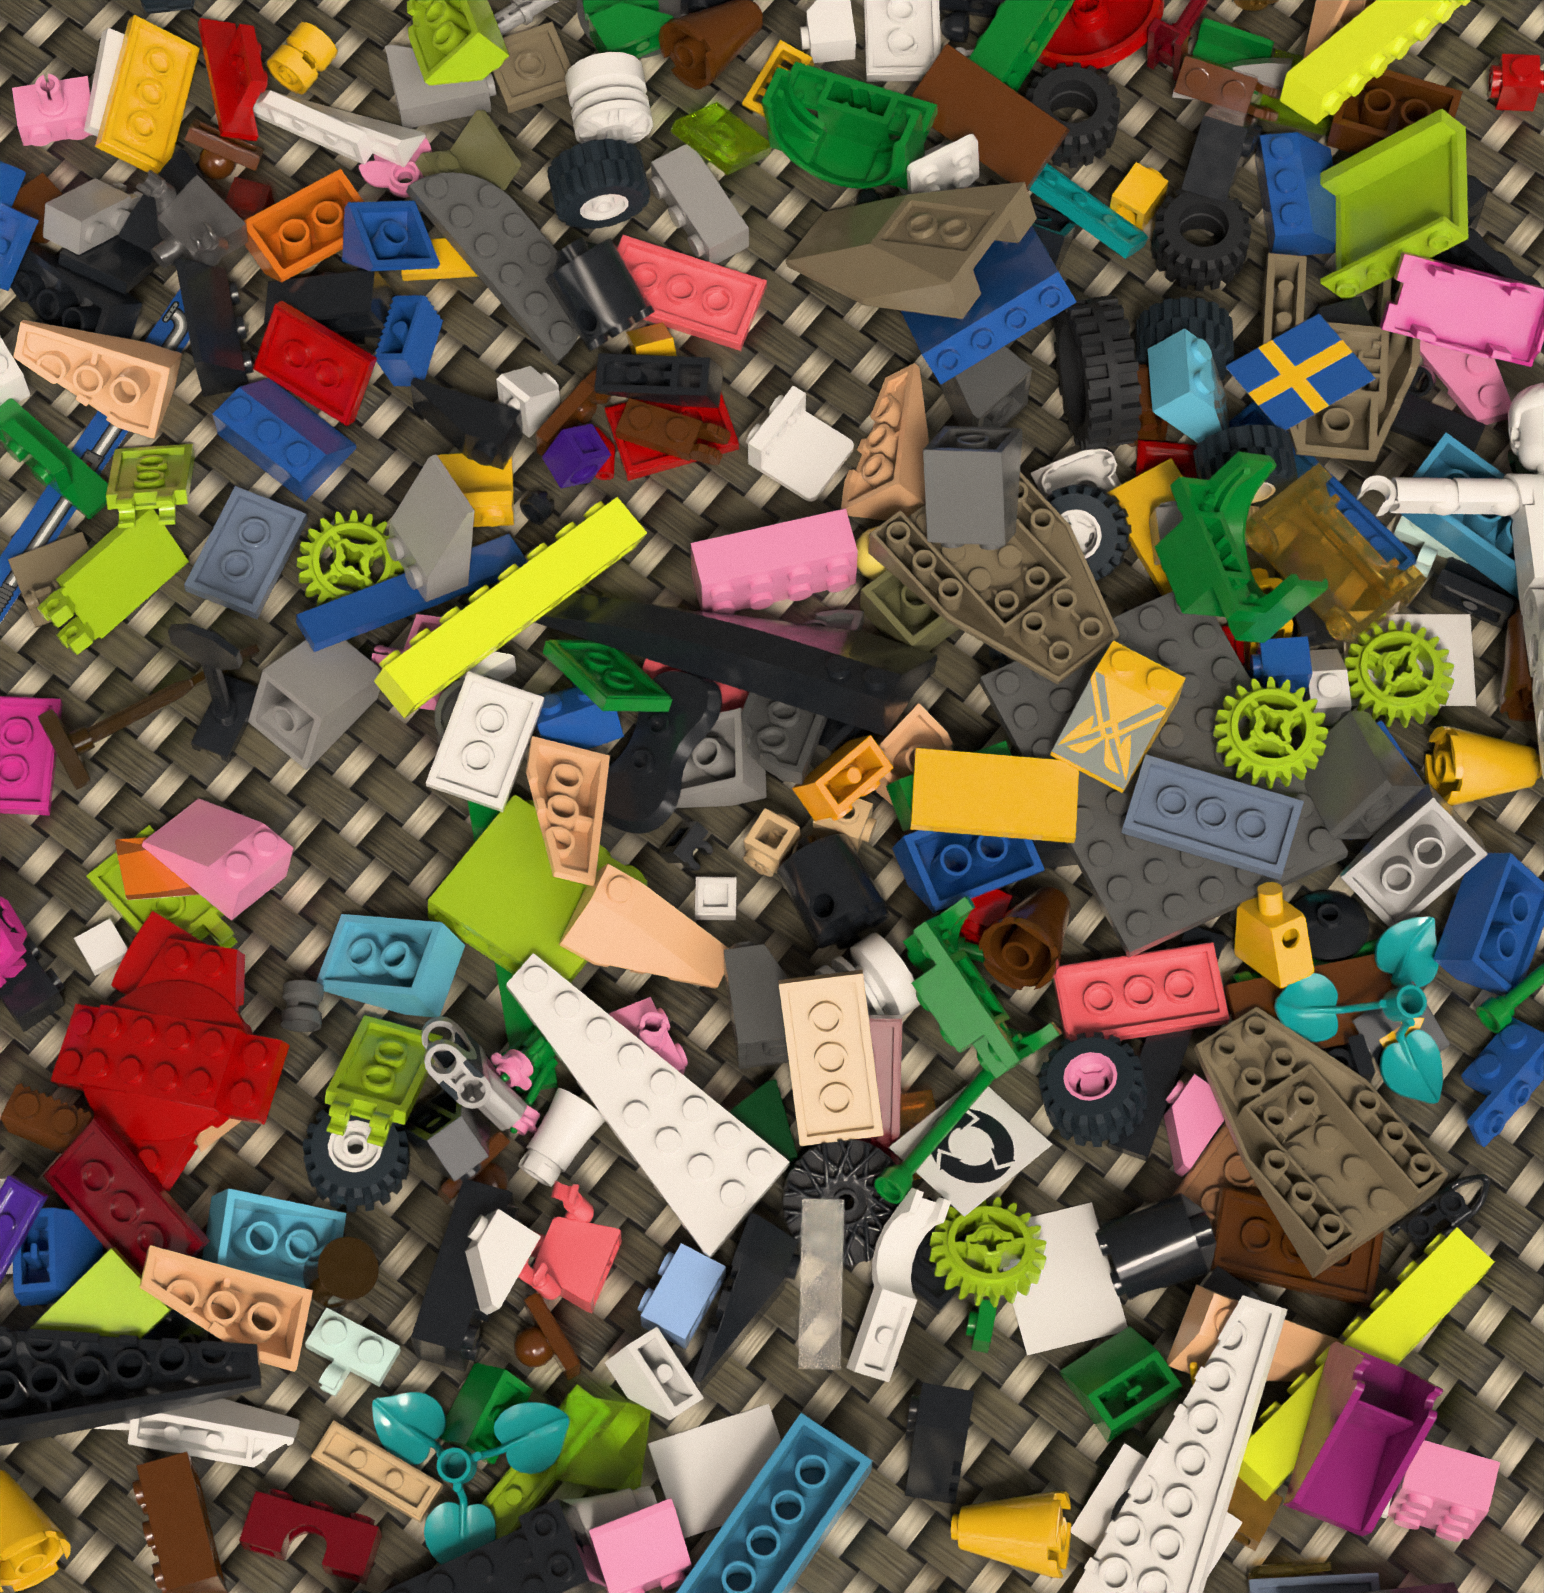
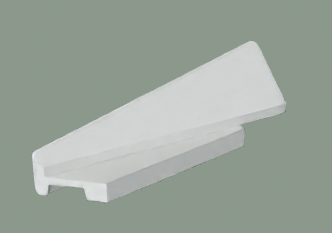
M265 90L264 93H260L253 106L255 117L363 165L366 164L372 154H375L405 167L426 137L425 133L271 90Z
M221 1398L94 1429L129 1430V1445L178 1454L187 1451L189 1456L255 1467L265 1461L268 1454L284 1444L288 1446L293 1444L300 1421L292 1417Z

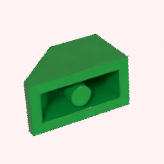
M620 2L613 6H604L588 17L589 34L599 53L623 52L633 55L638 59L660 49V29L669 20L674 19V17Z

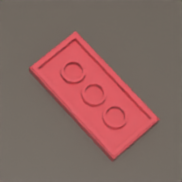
M622 235L617 250L655 310L654 313L643 320L655 324L663 322L667 328L741 351L767 288V280Z
M1213 942L1140 953L1130 958L1128 956H1120L1058 966L1057 972L1053 977L1064 1038H1068L1070 1042L1076 1041V1034L1085 1033L1086 1038L1093 1037L1094 1032H1102L1104 1039L1107 1040L1111 1035L1120 1038V1040L1223 1025L1228 1024L1230 1020Z

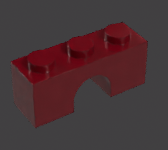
M269 1489L267 1494L255 1491L239 1539L243 1549L285 1561L288 1549L297 1537L308 1533L317 1534L324 1538L327 1544L321 1564L325 1573L367 1585L382 1538L380 1528L374 1525V1519L359 1513H350L349 1518L333 1514V1507L317 1501H310L308 1506L292 1502V1495L276 1489Z

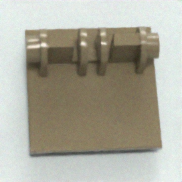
M83 532L8 559L35 628L51 622V620L47 621L43 618L37 607L51 593L61 588L56 579L90 550Z

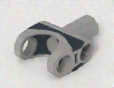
M443 1016L428 1020L422 1027L421 1039L426 1049L424 1053L425 1068L430 1076L460 1105L470 1109L478 1108L501 1131L512 1127L527 1109L526 1102L488 1067L486 1053L483 1048L457 1023ZM435 1027H446L452 1033L449 1040L441 1039L431 1042L428 1038L430 1031ZM431 1058L436 1061L440 1068L432 1064Z

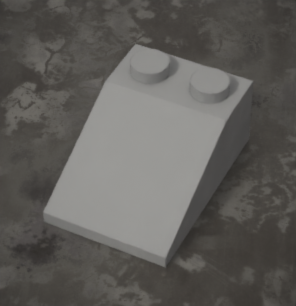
M436 454L427 459L390 520L389 538L386 540V547L390 557L394 561L400 562L405 570L408 584L413 590L418 589L425 602L468 586L475 513Z
M742 708L721 712L711 731L691 753L683 771L681 793L676 808L733 806L766 798V770L751 757L744 744Z
M1429 783L1380 828L1340 874V877L1389 928L1398 922L1414 918L1488 855L1480 836Z

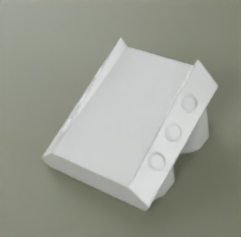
M1103 448L1083 450L1031 472L1043 497L1049 496L1054 490L1070 485L1091 484L1093 487L1106 489L1107 492L1121 485L1115 473L1117 467L1115 458L1111 452Z

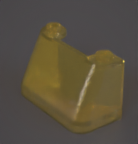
M1317 463L1250 516L1246 523L1245 538L1248 545L1254 551L1261 553L1284 579L1290 574H1297L1300 580L1322 581L1327 579L1328 589L1312 601L1309 606L1326 623V628L1333 638L1338 641L1343 640L1351 643L1410 603L1427 578L1414 564L1406 570H1399L1397 567L1400 563L1395 557L1388 563L1336 508L1341 499L1336 493L1330 497L1326 487V483L1331 480L1332 475L1320 463Z

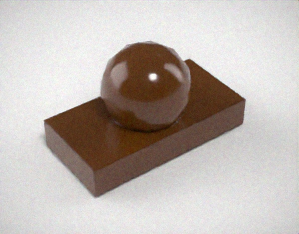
M193 119L184 139L203 148L198 160L200 169L207 177L215 180L225 179L230 176L235 170L236 163L256 171L264 151L262 150L263 148L243 139L222 137L218 128L198 119Z
M501 1131L499 1133L496 1132L489 1139V1157L480 1163L481 1169L475 1175L468 1178V1180L507 1190L509 1182L506 1172L498 1164L492 1163L511 1142ZM448 1179L439 1188L437 1195L448 1205L459 1194L463 1181L458 1179L454 1182Z
M536 1292L524 1299L526 1312L535 1326L523 1329L515 1339L514 1352L516 1358L528 1367L537 1368L546 1365L554 1357L567 1381L581 1374L580 1360L541 1295Z

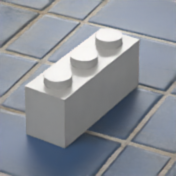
M691 141L651 162L652 178L649 179L650 187L657 199L663 198L668 204V213L674 225L678 229L683 227L688 234V244L696 257L702 256L705 261L717 264L749 247V227Z

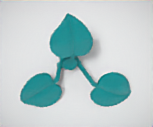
M1416 917L1398 922L1379 937L1375 947L1376 965L1381 971L1392 974L1391 983L1398 987L1388 991L1382 1000L1336 1006L1338 993L1334 984L1325 976L1313 973L1307 978L1286 986L1275 999L1274 1008L1278 1019L1283 1025L1309 1042H1321L1332 1038L1337 1033L1338 1019L1336 1014L1382 1009L1385 1016L1391 1021H1402V1025L1396 1032L1398 1043L1386 1046L1380 1057V1072L1383 1081L1393 1092L1400 1096L1429 1104L1438 1103L1443 1085L1442 1061L1438 1046L1433 1038L1423 1030H1414L1405 1036L1408 1028L1415 1025L1413 1018L1421 1016L1427 1006L1426 995L1420 987L1429 984L1438 971L1439 964L1433 960L1438 947L1435 935V918Z
M408 1392L376 1398L372 1403L374 1426L387 1452L409 1465H418L427 1459L432 1447L438 1457V1474L443 1480L453 1483V1490L458 1495L460 1505L453 1502H445L438 1505L428 1515L424 1527L426 1545L440 1565L488 1544L496 1538L497 1526L492 1511L482 1504L468 1506V1498L463 1488V1484L469 1482L475 1476L477 1462L506 1452L508 1463L516 1471L527 1474L543 1472L551 1467L561 1454L570 1424L569 1416L552 1405L536 1402L513 1405L501 1413L494 1423V1433L503 1445L472 1454L468 1450L460 1448L444 1450L441 1444L436 1441L446 1429V1416L443 1407L433 1397L420 1392Z

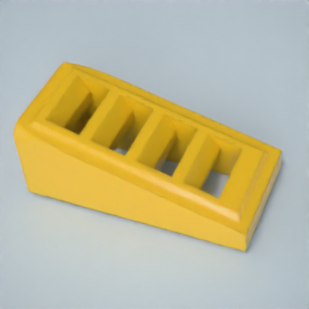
M780 40L743 100L742 106L765 118L763 106L756 99L759 95L764 97L767 91L764 87L767 83L770 84L777 67L788 70L781 66L783 60L791 65H794L796 61L813 67V58Z

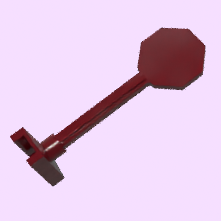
M1190 0L1177 22L1171 25L1157 18L1154 19L1148 29L1147 67L1154 70L1160 61L1174 68L1173 80L1177 81L1185 55L1188 54L1190 31L1210 0Z

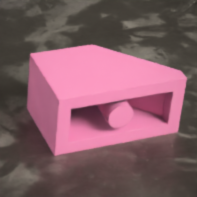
M1196 1074L1186 1084L1179 1080L1165 1099L1171 1104L1164 1114L1174 1170L1181 1177L1191 1169L1224 1121L1210 1085Z

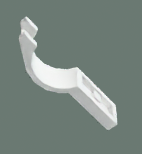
M911 1188L888 1219L876 1242L872 1260L874 1289L846 1367L854 1372L886 1382L890 1381L917 1302L911 1284L912 1263L917 1248L925 1235L935 1225L944 1223L951 1201L941 1197L936 1202L922 1198L924 1192Z

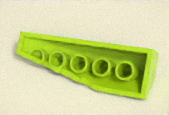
M488 0L407 1V13L412 16L413 25L408 27V37L424 82L429 86L481 81L492 71L498 69L504 60L509 57Z

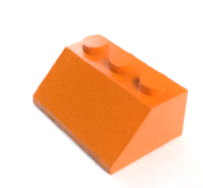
M339 169L244 220L248 236V242L245 246L264 274L282 283L342 250L345 206L348 202L364 201L343 171Z

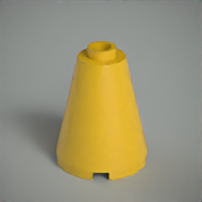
M1451 726L1437 727L1430 735L1429 742H1435L1433 754H1426L1425 756L1426 784L1429 783L1450 806L1532 787L1542 775L1540 756L1537 755L1533 747Z
M0 1470V1592H3L1 1586L10 1585L14 1592L37 1585L52 1576L59 1569L56 1562L63 1553L66 1559L69 1557L71 1544L66 1535L5 1470Z
M1052 1491L964 1505L961 1507L959 1514H953L951 1538L952 1540H958V1546L961 1550L1050 1578L1062 1579L1063 1574L1060 1569L1067 1568L1071 1541V1522H1066V1518L1063 1517V1509L1071 1510L1069 1494L1066 1491Z

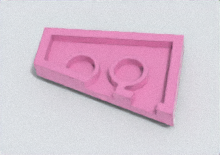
M1420 340V356L1424 359L1423 364L1438 376L1448 388L1447 393L1468 418L1486 425L1508 419V411L1512 402L1495 358H1484L1432 345Z

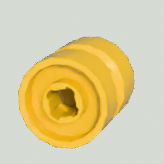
M307 22L299 23L286 38L287 45L279 46L267 60V67L274 78L288 90L301 95L306 93L318 79L317 71H324L336 58L338 52L334 43L323 31Z

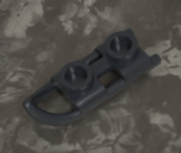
M1476 1174L1451 1182L1389 1228L1390 1234L1394 1236L1403 1230L1417 1247L1409 1255L1415 1261L1425 1253V1248L1437 1235L1441 1233L1447 1237L1456 1227L1459 1228L1480 1211L1489 1193V1177L1486 1174ZM1479 1182L1482 1185L1480 1196L1473 1207L1469 1209L1465 1204L1463 1196L1455 1192V1190L1462 1186ZM1433 1206L1437 1209L1428 1217L1422 1215ZM1445 1219L1449 1225L1437 1233L1433 1227Z

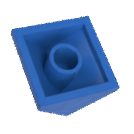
M415 201L348 202L346 204L342 262L368 271L438 268L440 262Z

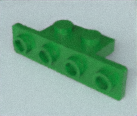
M10 398L0 406V441L14 460L19 463L23 461L31 468L32 474L41 484L46 487L50 485L87 519H92L107 505L106 492L108 483L14 399Z

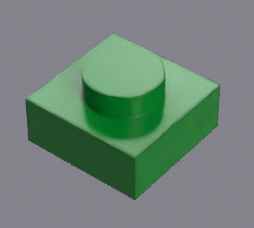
M983 1299L978 1312L970 1310L966 1336L973 1337L971 1350L984 1353L989 1351L997 1307H993L990 1300Z

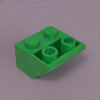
M1131 1326L1059 1372L1107 1443L1176 1399L1182 1387L1159 1351Z

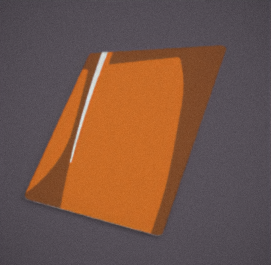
M148 837L115 840L127 900L200 895L142 847L143 841Z

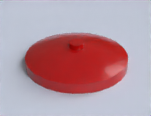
M1075 0L1037 61L1055 69L1057 64L1065 63L1066 67H1073V62L1081 63V68L1087 69L1089 65L1099 69L1115 64L1132 55L1148 41V29L1155 18L1159 20L1162 18L1164 0Z

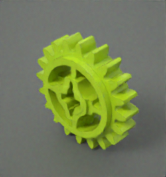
M352 510L349 521H344L342 515L336 512L334 525H331L326 519L322 518L320 519L321 533L311 528L308 530L307 537L312 543L301 542L300 552L306 556L297 558V567L305 569L299 574L298 581L299 583H310L305 590L306 597L319 595L316 607L354 593L338 589L334 585L337 587L349 586L357 592L399 576L397 574L405 573L400 562L394 561L388 553L386 540L389 538V535H384L387 522L384 521L377 527H373L372 514L369 513L363 522H359L356 510ZM348 539H357L366 543L363 545L354 544ZM330 547L333 551L334 562L330 565L328 571L322 573L319 561L324 551ZM381 557L384 572L381 578L374 584L370 578L371 572L369 568L376 559ZM345 560L349 561L352 565L359 563V568L357 570L353 566L345 568Z
M1392 620L1389 621L1386 632L1377 624L1373 625L1371 637L1361 632L1357 641L1358 644L1351 643L1348 650L1350 657H1346L1344 661L1348 671L1349 686H1351L1350 697L1351 699L1361 698L1357 711L1361 712L1371 708V717L1374 721L1380 715H1385L1387 727L1392 725L1394 718H1399L1402 726L1407 728L1411 716L1420 725L1424 723L1426 712L1435 717L1440 708L1439 704L1446 705L1450 695L1447 691H1451L1454 684V679L1449 677L1454 670V664L1445 662L1449 655V650H1436L1440 638L1436 636L1428 641L1425 640V627L1420 628L1416 634H1413L1411 632V624L1408 621L1404 624L1402 631L1397 630ZM1416 659L1425 667L1429 680L1422 676L1423 671L1420 670ZM1402 667H1405L1404 672L1392 682L1393 676L1397 672L1399 673ZM1368 669L1374 673L1373 677L1377 679L1380 689L1372 682Z
M1269 677L1266 688H1262L1256 679H1252L1250 692L1238 685L1235 691V698L1230 696L1224 698L1223 707L1225 710H1218L1215 719L1220 724L1214 727L1213 736L1221 739L1217 742L1215 750L1218 753L1228 752L1223 763L1225 767L1238 764L1236 778H1240L1246 772L1251 773L1252 786L1257 784L1260 777H1264L1268 789H1272L1277 777L1281 779L1285 787H1288L1291 782L1292 773L1298 779L1304 780L1307 773L1306 767L1316 769L1319 761L1317 756H1322L1326 745L1321 741L1326 740L1328 729L1319 727L1324 723L1326 715L1322 712L1313 713L1318 702L1316 698L1310 699L1307 702L1303 701L1304 687H1301L1295 693H1291L1290 680H1286L1281 688H1276L1273 677ZM1246 715L1250 719L1249 728L1251 732L1248 738L1242 741L1238 730V723ZM1299 725L1303 736V743L1297 750H1294L1291 746L1292 737L1290 733L1295 726ZM1260 755H1267L1272 758H1267Z
M1000 1197L995 1198L992 1206H987L984 1200L965 1217L955 1208L949 1207L944 1223L936 1225V1232H932L929 1244L933 1247L931 1248L929 1260L937 1263L934 1272L935 1277L948 1275L944 1288L949 1290L959 1286L958 1299L960 1300L967 1297L969 1293H973L976 1306L981 1304L984 1296L990 1298L993 1307H997L1000 1295H1003L1011 1304L1015 1302L1017 1291L1027 1296L1031 1283L1038 1284L1041 1270L1044 1269L1047 1258L1043 1255L1047 1243L1045 1240L1039 1239L1041 1226L1028 1227L1031 1218L1029 1212L1019 1217L1016 1216V1203H1012L1007 1209H1002ZM976 1230L973 1234L966 1236L965 1242H956L965 1233ZM1020 1259L1016 1266L1000 1273L1001 1269L1009 1267L1011 1260Z

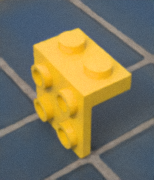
M462 453L437 455L474 509L473 527L514 525L512 456L504 470L492 466L480 465L474 460L468 459Z

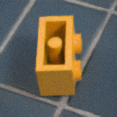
M868 735L847 741L805 777L802 785L796 784L792 789L814 821L827 818L836 821L852 810V803L860 796H866L874 791L881 784L879 780L891 771L893 766L873 737Z

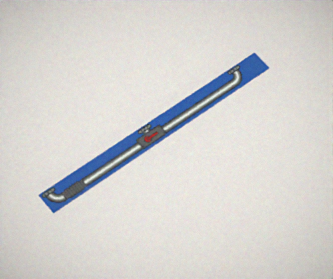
M179 289L144 342L181 353L190 338L181 290ZM97 411L71 450L98 475H100L114 454L115 449L118 448L128 433L127 430L117 428L106 420L107 416ZM50 485L46 487L0 556V623L21 593L8 559L55 542L76 511V508Z

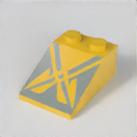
M1113 640L1091 676L1050 755L1123 793L1144 759L1145 754L1149 751L1176 706L1186 678Z

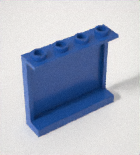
M1033 226L1029 228L1019 243L994 240L973 269L981 295L963 319L901 311L922 356L940 384L945 383L1077 302Z

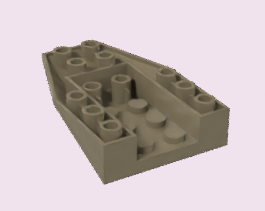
M1025 182L907 194L823 212L785 262L787 267L866 306L963 319L981 295L973 271L974 267L994 240L1019 243L1037 218Z
M1021 472L1019 478L1016 533L1006 546L1004 545L1000 549L985 550L981 549L979 544H965L958 548H944L941 546V543L927 542L926 504L908 518L900 510L870 533L868 553L942 618L1057 685L1109 646L1113 640L1115 641L1119 638L1120 634L1070 524Z
M1255 1007L1195 1046L1194 1051L1243 1164L1312 1278L1419 1207L1436 1194L1448 1176L1446 1170L1365 1078L1260 1008Z

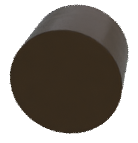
M353 1237L337 1238L318 1248L308 1257L303 1270L305 1288L313 1290L312 1298L323 1306L332 1308L345 1306L365 1296L372 1290L378 1278V1261L373 1250L365 1242Z

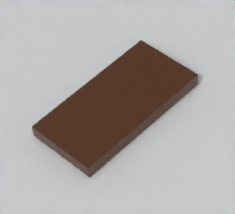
M949 44L945 45L911 95V97L937 104L938 114L932 128L952 142L969 134H974L978 140L979 161L1010 183L1025 182L1028 191L1070 131L1066 126Z
M1375 954L1314 967V973L1325 976L1334 984L1338 993L1336 1006L1379 1001L1383 999L1388 991L1393 989L1389 974L1377 967ZM1265 977L1228 984L1224 987L1232 1022L1255 1007L1260 1008L1280 1022L1274 1005L1275 999L1284 988L1280 989ZM1368 1010L1336 1014L1338 1031L1335 1036L1325 1041L1311 1043L1321 1050L1344 1046L1348 1037L1359 1035L1353 1020Z
M1225 1187L1220 1190L1213 1231L1217 1244L1210 1268L1211 1272L1219 1266L1233 1277L1370 1308L1369 1306L1374 1301L1384 1231L1312 1278L1263 1196Z

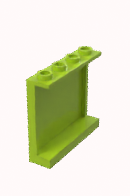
M1443 109L1428 115L1320 173V185L1336 196V271L1321 278L1320 283L1344 301L1394 277L1402 251L1431 258L1468 239L1466 127Z
M514 795L506 804L504 811L496 816L428 899V918L433 922H442L456 937L513 975L533 953L570 983L588 962L558 945L587 885L553 877L534 801H525ZM599 845L596 872L609 864L647 886L648 880L644 878L637 868L629 864L624 866L612 858L606 848Z

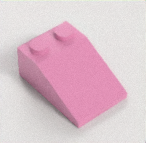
M199 798L144 840L142 844L143 848L231 921L287 876L293 847L264 823Z
M671 1498L589 1530L591 1547L607 1585V1588H605L607 1593H645L659 1586L663 1590H669L682 1585L686 1576L692 1570V1564Z

